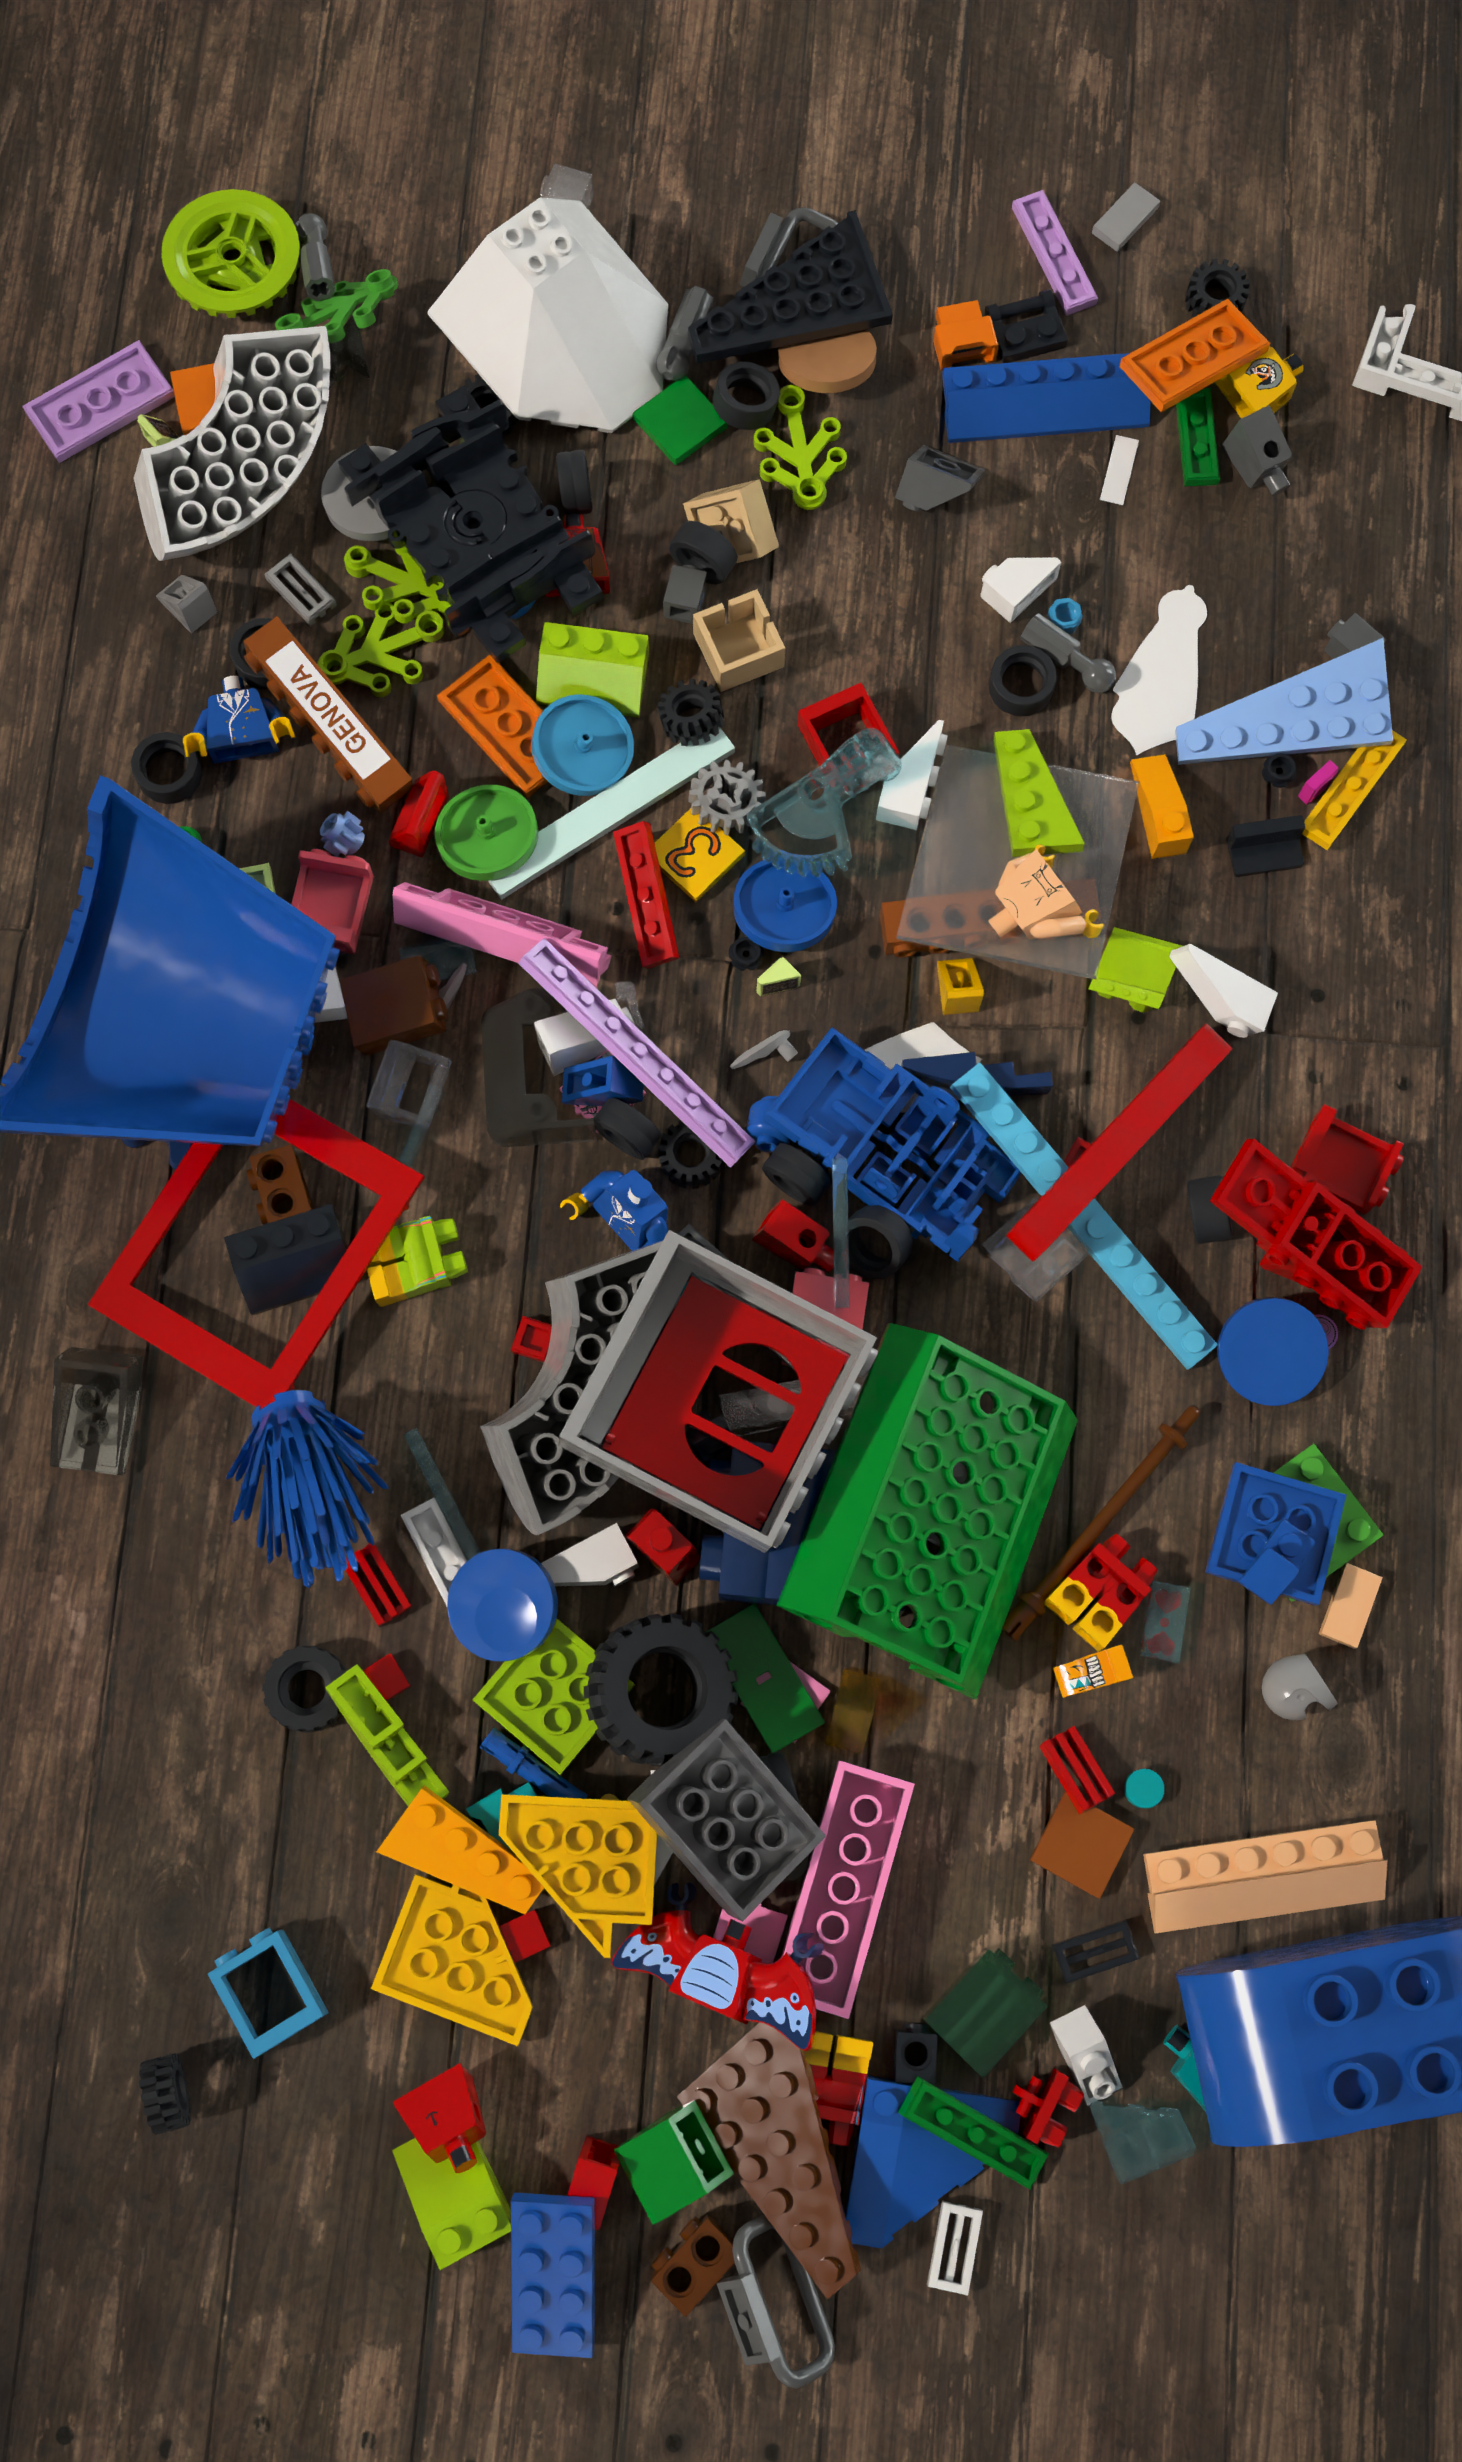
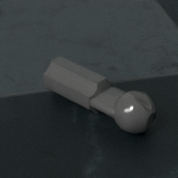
M306 213L295 223L300 244L303 246L300 250V260L307 295L310 299L318 302L322 299H330L336 290L330 255L328 254L327 246L323 242L327 236V226L320 216Z
M694 286L692 289H686L665 346L659 353L656 361L661 377L666 380L677 381L682 379L688 372L689 361L693 354L688 339V327L699 319L707 317L714 303V298L707 293L706 289Z
M1040 613L1032 617L1020 636V640L1027 645L1041 649L1061 669L1072 666L1082 673L1084 685L1089 691L1095 693L1106 692L1116 681V671L1110 661L1103 658L1091 660L1080 652L1081 643Z

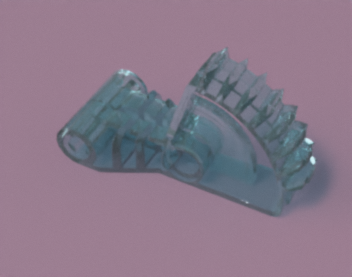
M866 728L846 740L821 766L751 810L747 815V819L757 836L752 844V849L756 853H762L761 857L766 862L772 861V865L779 870L785 867V871L792 875L797 870L801 877H806L811 870L815 877L820 878L824 868L828 875L834 876L836 865L842 871H847V861L852 859V853L842 805L849 799L856 797L860 792L868 790V787L877 781H890L894 779L901 770V759L885 736L875 728ZM824 788V792L819 799L811 800V795L815 790ZM774 817H777L785 829L801 838L823 839L835 834L838 846L836 849L822 854H793L772 845L765 837L761 827Z

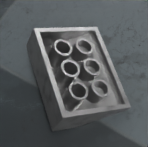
M726 1719L719 1721L659 1767L627 1798L724 1911L742 1922L826 1837Z

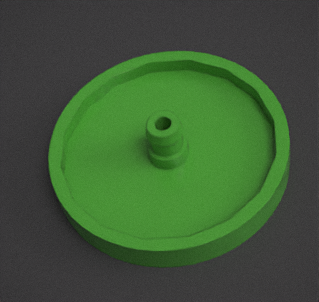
M480 785L459 793L444 806L436 822L435 841L443 861L452 871L468 879L488 881L510 875L522 867L536 848L539 830L532 806L520 793L505 786Z

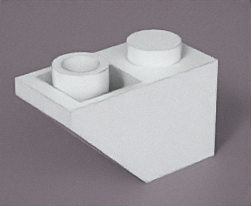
M1085 2005L1050 2022L1059 2049L1078 2088L1084 2093L1083 2098L1087 2106L1098 2100L1106 2099L1115 2091L1123 2088L1106 2040Z

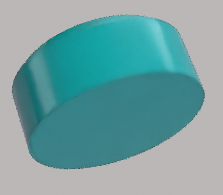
M1138 1769L1127 1776L1124 1783V1794L1127 1800L1135 1807L1151 1808L1162 1800L1164 1783L1156 1772L1150 1769Z

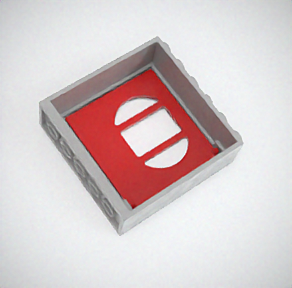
M669 1230L560 1433L559 1446L765 1553L771 1546L777 1548L784 1540L791 1525L785 1519L789 1511L795 1513L800 1508L809 1490L802 1486L806 1477L812 1479L817 1474L826 1456L825 1453L820 1451L823 1444L829 1445L834 1440L844 1419L838 1417L840 1410L847 1411L848 1407L852 1405L861 1387L860 1384L855 1382L858 1375L865 1376L878 1354V1350L872 1348L877 1337ZM691 1273L761 1309L759 1311L692 1276L682 1296L680 1297L673 1313L671 1314L663 1332L661 1333L654 1349L652 1350L644 1368L642 1369L635 1385L633 1386L625 1404L623 1405L616 1421L614 1422L610 1432L607 1433L618 1411L620 1410L628 1392L630 1391L637 1375L639 1374L646 1358L648 1357L656 1339L658 1338L665 1322L667 1321L675 1303L677 1302L684 1286L686 1285ZM780 1319H781V1320H783V1321H785V1322H787V1323H789V1324H791V1325L797 1327L798 1329H800V1330H802V1331H804V1332H806V1333H808V1334H810V1335H812V1336H814V1337H816V1338H818V1339H820V1340L826 1342L827 1344H829V1345H831V1346H833V1347H835V1348H837V1349H839V1350H841V1351H843V1352L849 1354L850 1357H849V1359H848L846 1365L844 1366V1368H843V1370H842V1372H841V1374H840V1376H839V1378H838V1380H837V1382H836V1384H835V1386H834V1388H833V1390H832V1392H831V1394H830V1396H829V1398H828V1400H827V1402H826V1404H825V1406H824V1408H823V1410H822V1412H821V1414H820V1416H819L817 1422L815 1423V1425H814V1427H813V1429H812V1431H811V1433H810V1435H809V1437H808V1439H807V1441H806V1443H805V1445H804V1447H803V1449H802V1451H801V1453H800V1455H799V1457H798V1459H797V1461H796V1463H795V1465H794V1467H793V1469H792V1471H791V1473H790L788 1479L786 1480V1482H785V1484H784V1486H783V1488H782V1490H781V1492H780V1494H779V1496H778V1498H777V1500H776V1502H775V1504H774V1506H773V1508H772V1510H771L769 1516H767V1514H768V1512H769V1510H770V1508H771V1506H772V1504H773V1502H774V1500H775V1498H776V1496H777L779 1490L781 1489V1487H782V1485H783V1483H784V1481H785V1479H786V1477H787V1475H788V1473H789V1471H790V1469H791V1467H792V1465H793V1463H794V1461H795V1459H796V1457H797V1455H798V1453H799V1451H800V1449H801V1447H802V1445H803V1443H804V1441H805L807 1435L809 1434V1432H810V1430H811V1428H812V1426H813V1424H814V1422H815V1420H816V1418H817V1416H818V1414H819V1412H820V1410H821V1408H822V1406H823V1404H824V1402H825V1400H826V1398H827V1396H828V1394H829V1392H830V1390H831V1388H832V1386H833L835 1380L837 1379V1377H838V1375H839V1373H840V1371H841V1369H842V1367H843V1365H844V1363H845V1361H846V1359H847V1357H848V1356H846V1355H844V1354H842V1353H840V1352H838V1351H836V1350H834V1349H832V1348H830V1347H828V1346H826V1345L820 1343L819 1341H817V1340H815V1339H813V1338H811V1337H809V1336H807V1335H805V1334H803V1333H801V1332H799V1331L793 1329L792 1327H790V1326H788V1325H786V1324L780 1322ZM743 1344H758L776 1350L791 1363L796 1371L801 1393L796 1394L725 1357L723 1352ZM713 1367H719L794 1407V1412L773 1452H767L692 1412L691 1409ZM685 1425H690L758 1460L763 1464V1467L750 1474L739 1476L724 1475L707 1468L692 1453L686 1439ZM605 1439V1441H604V1443H603V1445H602V1448H603V1449H605V1450H607V1451H609V1452H611V1453H613V1454H615V1455H617V1456H619V1457H621V1458L627 1460L628 1462H630V1463H632V1464H634V1465H636V1466H638V1467H640V1468H642V1469H644V1470L650 1472L651 1474H653V1475H655V1476H657V1477H659V1478H661V1479H663V1480H665V1481H667V1482L673 1484L674 1486H676V1487H678V1488H680V1489H682V1490H684V1491H686V1492H688V1493H690V1494L696 1496L697 1498H699V1499H701V1500H703V1501H705V1502H707V1503H709V1504H711V1505H713V1506L719 1508L720 1510H722V1511H724V1512H726V1513H728V1514H730V1515H732V1516H734V1517H736V1518L742 1520L743 1522H745V1523H747V1524H749V1525H751V1526H753V1527H755V1528H757V1529H759V1530H760V1528H761L763 1522H765V1524H764V1526H763L761 1532H759V1531H757V1530H755V1529H753V1528H751V1527H749V1526H747V1525H745V1524H743V1523L737 1521L736 1519H734V1518H732V1517H730V1516H728V1515H726V1514H724V1513H722V1512H720V1511L714 1509L713 1507H711V1506H709V1505H707V1504H705V1503H703V1502H701V1501H699V1500H697V1499L691 1497L690 1495H688V1494H686V1493H684V1492H682V1491H680V1490H678V1489H676V1488H674V1487L668 1485L667 1483H665V1482H663V1481H661V1480H659V1479H657V1478H655V1477H653V1476H651V1475H649V1474L643 1472L642 1470H640V1469H638V1468H636V1467H634V1466H632V1465H630V1464H628V1463H626V1462L620 1460L619 1458H617V1457H615V1456H613V1455H611V1454H609V1453H607V1452H605V1451L599 1449V1447L601 1446L603 1440Z

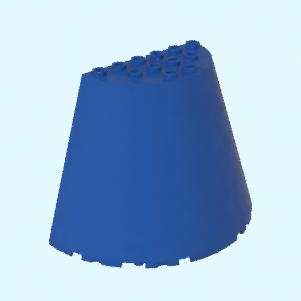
M100 775L87 807L88 832H90L86 855L91 856L94 860L93 868L86 865L83 867L78 895L83 897L79 908L73 909L69 931L64 940L49 986L31 1026L29 1035L18 1052V1055L22 1056L19 1064L12 1062L2 1077L1 1083L6 1085L5 1087L0 1085V1133L262 1147L265 1142L270 1144L277 1128L278 1115L284 1116L290 1100V1088L296 1090L303 1072L301 1068L303 1063L301 1060L302 1055H309L314 1042V1017L316 1013L321 1014L327 997L326 989L328 984L325 981L328 970H334L340 953V949L334 948L335 935L117 783Z

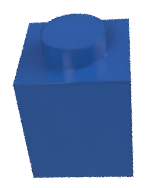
M609 1056L564 1068L561 1103L567 1105L603 1106L606 1100L615 1098L629 1105L643 1101L644 1084L615 1056Z

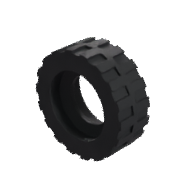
M303 1645L296 1646L292 1650L288 1649L283 1652L282 1656L276 1657L272 1662L271 1668L266 1671L264 1676L266 1677L265 1684L262 1686V1691L265 1694L264 1704L269 1708V1714L272 1718L276 1719L282 1726L300 1732L320 1731L338 1721L337 1718L342 1713L327 1691L318 1705L312 1708H301L291 1701L288 1687L293 1676L303 1670L318 1672L323 1677L326 1686H328L347 1672L340 1659L322 1648Z

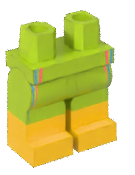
M431 1216L419 1218L420 1220L405 1222L393 1227L367 1268L374 1299L380 1307L431 1292L438 1288L452 1286L450 1279L457 1278L468 1272L462 1251L444 1255L442 1251V1244L460 1240L453 1218L433 1221Z

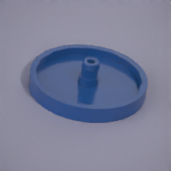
M791 857L769 858L751 866L740 877L733 899L734 917L741 931L759 946L778 952L801 951L820 942L830 931L837 909L835 889L828 877L814 865Z
M1280 1297L1259 1298L1238 1308L1225 1322L1217 1346L1219 1366L1230 1386L1244 1398L1257 1404L1268 1406L1293 1403L1310 1393L1321 1380L1329 1355L1327 1337L1318 1319L1302 1305Z
M492 1549L475 1555L456 1573L448 1593V1617L458 1640L473 1654L491 1661L515 1660L537 1650L550 1635L558 1612L557 1592L546 1568L531 1555L515 1549Z

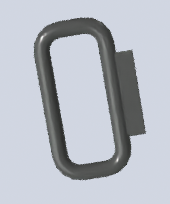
M806 207L790 211L783 222L782 217L770 213L746 263L740 285L745 287L756 278L763 277L766 271L774 265L777 266L797 223L805 221L824 230L828 226L833 228L838 222L816 210Z
M762 2214L745 2223L738 2229L734 2237L732 2253L738 2275L727 2277L716 2284L745 2366L770 2362L777 2379L785 2386L797 2389L813 2382L830 2369L835 2356V2343L813 2279L781 2238L819 2344V2354L815 2360L796 2371L789 2367L748 2251L749 2243L753 2238L769 2229H775L766 2216Z

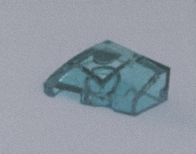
M1103 2101L1090 2103V2109L1120 2185L1193 2156L1196 2145L1179 2109L1160 2107L1157 2110L1146 2109L1142 2105L1129 2104L1128 2107L1103 2105Z

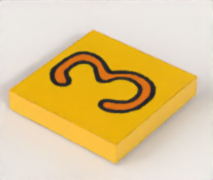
M690 808L655 842L660 870L694 902H697L745 856V850L729 835H725L720 827L713 833L710 832L711 823L698 824L700 814L692 815Z

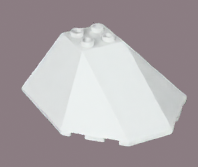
M538 198L486 236L428 310L427 314L519 420L531 421V418L551 421L552 425L578 428L581 425L598 428L600 432L613 433L633 417L635 410L663 391L664 378L661 377L657 369L656 361L666 343L668 303L581 201Z

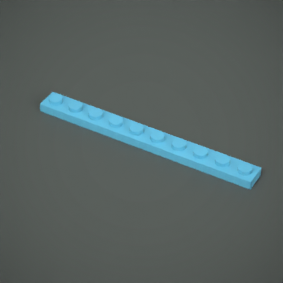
M980 1062L951 1085V1090L1042 1197L1069 1167ZM1094 1198L1067 1228L1187 1370L1192 1368L1218 1344Z

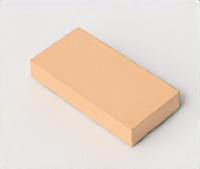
M1345 1563L1319 1635L1353 1649L1358 1648L1383 1577Z

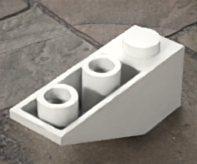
M938 720L886 774L877 808V821L917 830L919 819H927L931 798H927L925 795L928 786L935 788L940 768L934 766L936 755L943 756L948 735L941 734L943 720Z

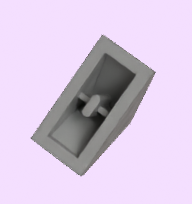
M180 575L156 595L158 600L191 634L217 613L206 585L185 575Z

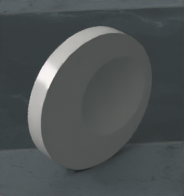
M369 446L381 462L397 452L386 447ZM352 450L336 460L324 477L321 497L326 514L333 526L350 538L361 541L387 539L389 529L379 518L369 496L353 507L348 502L344 488L351 482L340 470L338 461L355 451Z

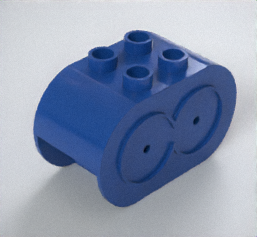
M1462 1916L1403 1923L1234 1955L1188 1966L1175 1972L1176 1980L1180 1987L1209 2123V2135L1211 2142L1216 2145L1251 2147L1307 2142L1376 2127L1462 2112Z

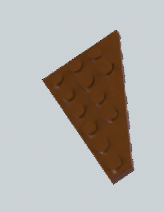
M758 2023L682 2091L677 2098L682 2105L695 2100L734 2175L828 2300L861 2271L857 2250L852 2244L850 2222L845 2219L839 2195L842 2190L834 2158L829 2152L827 2130L822 2126L816 2102L819 2098L811 2066L806 2060V2051L796 2047L773 2027Z

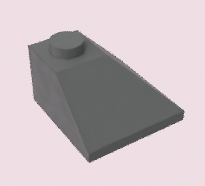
M923 445L908 458L895 498L903 501V506L910 510L922 511L924 509L927 511L970 491L984 476L986 469Z

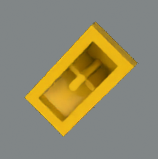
M973 958L937 961L943 1015L979 1012L984 989Z

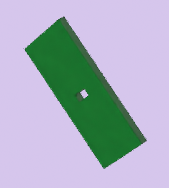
M755 1603L706 1631V1633L713 1631L720 1638L716 1643L721 1650L727 1648L732 1659L727 1661L730 1671L736 1670L738 1678L737 1682L732 1683L733 1688L738 1693L739 1699L771 1753L783 1749L825 1723ZM769 1672L772 1678L759 1685L756 1678Z

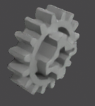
M725 759L723 767H719L713 761L711 762L709 772L704 768H700L698 778H692L691 790H689L688 802L692 803L691 814H700L698 822L700 825H704L707 822L711 823L710 832L714 833L718 827H722L724 834L729 835L730 828L735 827L739 833H743L744 823L753 827L756 816L761 817L766 797V792H762L763 781H753L755 770L751 769L745 773L742 771V762H739L734 768L731 767L729 760ZM750 799L748 806L742 810L741 807L745 806L747 800Z

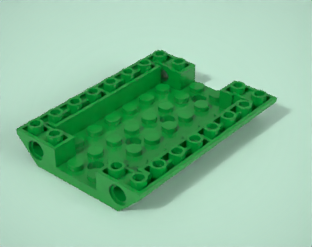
M888 1323L877 1348L878 1354L868 1371L776 1606L841 1637H857L909 1662V1669L969 1698L977 1699L1078 1419L1065 1400L937 1334ZM983 1393L988 1394L993 1401V1408L989 1414L985 1413L979 1404ZM958 1462L963 1464L967 1471L966 1480L962 1484L958 1483L953 1476V1468ZM931 1533L937 1535L940 1540V1549L935 1555L931 1554L926 1547V1540ZM905 1605L910 1607L913 1612V1621L907 1628L899 1621V1611Z

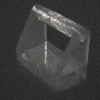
M389 1040L366 1107L381 1119L429 1128L452 1060L404 1042ZM415 1062L435 1066L418 1115L399 1109Z

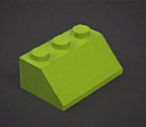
M544 622L538 661L536 704L549 706L554 701L566 696L590 695L607 701L618 709L623 716L639 718L649 661L648 635Z

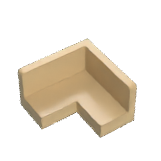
M760 479L705 492L683 503L688 521H698L712 527L716 531H722L723 536L729 540L736 550L738 556L736 563L761 558L779 547Z

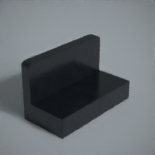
M1303 815L1233 825L1226 841L1234 876L1243 877L1301 868L1304 865V858L1299 838L1306 828Z

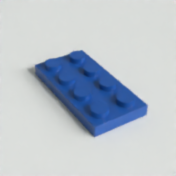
M514 2192L511 2199L512 2353L580 2358L593 2357L595 2350V2198Z

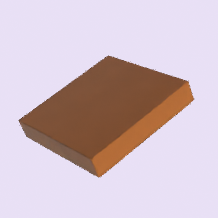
M1064 1791L1029 1861L1100 1899L1135 1829L1096 1807L1079 1815L1066 1791Z

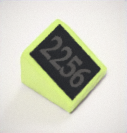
M143 414L137 417L144 437L153 447L179 438L163 420Z
M779 958L757 978V993L763 996L798 988L801 983V974L785 958Z

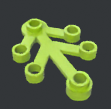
M787 385L780 390L778 409L787 416L793 447L775 437L768 428H759L755 431L754 447L760 452L770 450L797 467L799 478L781 468L779 462L774 458L762 460L760 463V477L766 482L777 481L793 491V500L799 507L813 510L825 502L827 493L825 484L834 472L841 471L846 466L847 454L845 450L840 447H834L827 452L826 462L814 476L811 464L827 443L839 438L841 425L836 418H825L821 422L820 430L807 445L800 414L804 409L805 394L800 387ZM788 402H793V403H795L796 405H795V406H788V405H786V403H788ZM833 427L836 430L834 432H827L825 428ZM761 437H766L769 439V441L766 443H762L758 439ZM837 456L840 457L842 461L833 462L831 458ZM767 467H772L775 469V471L772 473H768L764 469ZM806 492H812L815 494V496L808 497L803 494Z
M359 545L352 546L345 553V567L351 576L362 578L372 573L398 584L382 590L377 586L366 587L362 592V598L367 609L378 610L384 604L396 601L393 606L394 617L398 622L405 624L411 622L424 611H440L445 615V610L451 606L448 602L439 601L436 591L443 587V583L437 582L438 585L433 583L430 587H427L421 568L408 554L406 546L400 549L395 548V551L401 555L407 572L372 558L370 551ZM356 557H363L361 560H354ZM417 594L429 597L416 603L404 599ZM372 595L379 597L374 601L368 600V597ZM404 608L410 610L406 614L399 613V611Z
M391 603L384 604L380 609L375 610L374 621L361 649L349 653L354 639H359L364 635L365 627L363 620L359 616H347L343 621V631L335 649L324 652L319 658L317 665L334 685L348 680L370 688L372 694L376 697H385L391 692V683L388 676L383 673L373 675L356 667L370 663L401 674L404 681L408 684L419 683L423 678L421 664L416 660L406 661L389 655V653L421 640L425 642L438 641L445 631L443 619L435 611H424L418 615L415 627L381 640L387 626L393 625L396 621L393 605ZM384 611L391 612V615L387 618L380 616ZM352 624L360 625L357 630L351 631L348 629ZM428 627L437 628V630L432 633L425 632V630ZM332 666L341 667L340 670L336 672L329 671V669ZM409 669L418 670L417 674L413 676L406 674ZM378 682L386 683L382 689H377L374 686Z

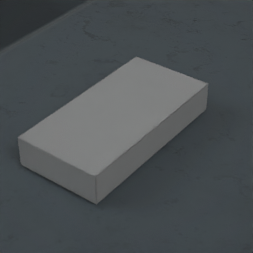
M1134 182L1093 226L1092 234L1118 252L1159 208L1160 200Z

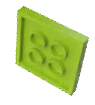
M556 1618L555 1625L546 1641L537 1650L525 1657L504 1661L473 1698V1701L559 1775H562L596 1734L595 1731L598 1729L594 1720L589 1721L586 1712L587 1709H590L589 1699L584 1698V1686H587L589 1677L585 1674L588 1664L592 1663L596 1657L594 1655L595 1650ZM629 1679L628 1694L635 1686V1684Z

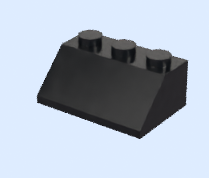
M332 1204L224 1237L234 1274L251 1315L318 1295L348 1249L338 1214Z

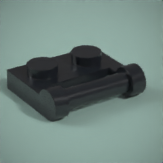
M1051 289L1040 291L1038 296L998 306L995 303L985 306V316H991L999 346L998 353L1002 363H1011L1066 348L1068 339L1055 307L1054 295ZM1040 309L1043 312L1042 316L1003 326L1001 321L1002 319Z

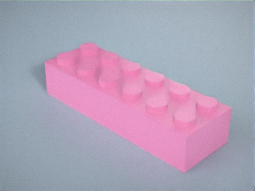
M843 1761L837 1762L819 1828L826 1837L811 1851L781 1957L786 1952L789 1954L793 1952V1940L797 1935L814 1933L807 1941V1949L809 1951L814 1944L823 1943V1952L815 1958H804L799 1964L810 1980L816 2009L849 2019L915 1784Z

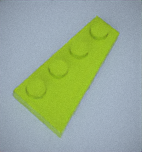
M1030 729L994 732L993 741L1012 857H1021L1032 853L1035 847L1040 844L1046 847L1044 855L1083 852L1085 843Z

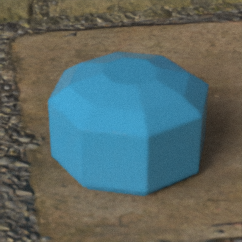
M1070 598L1055 600L1047 614L1048 620L1068 634L1075 632L1083 617L1080 604Z

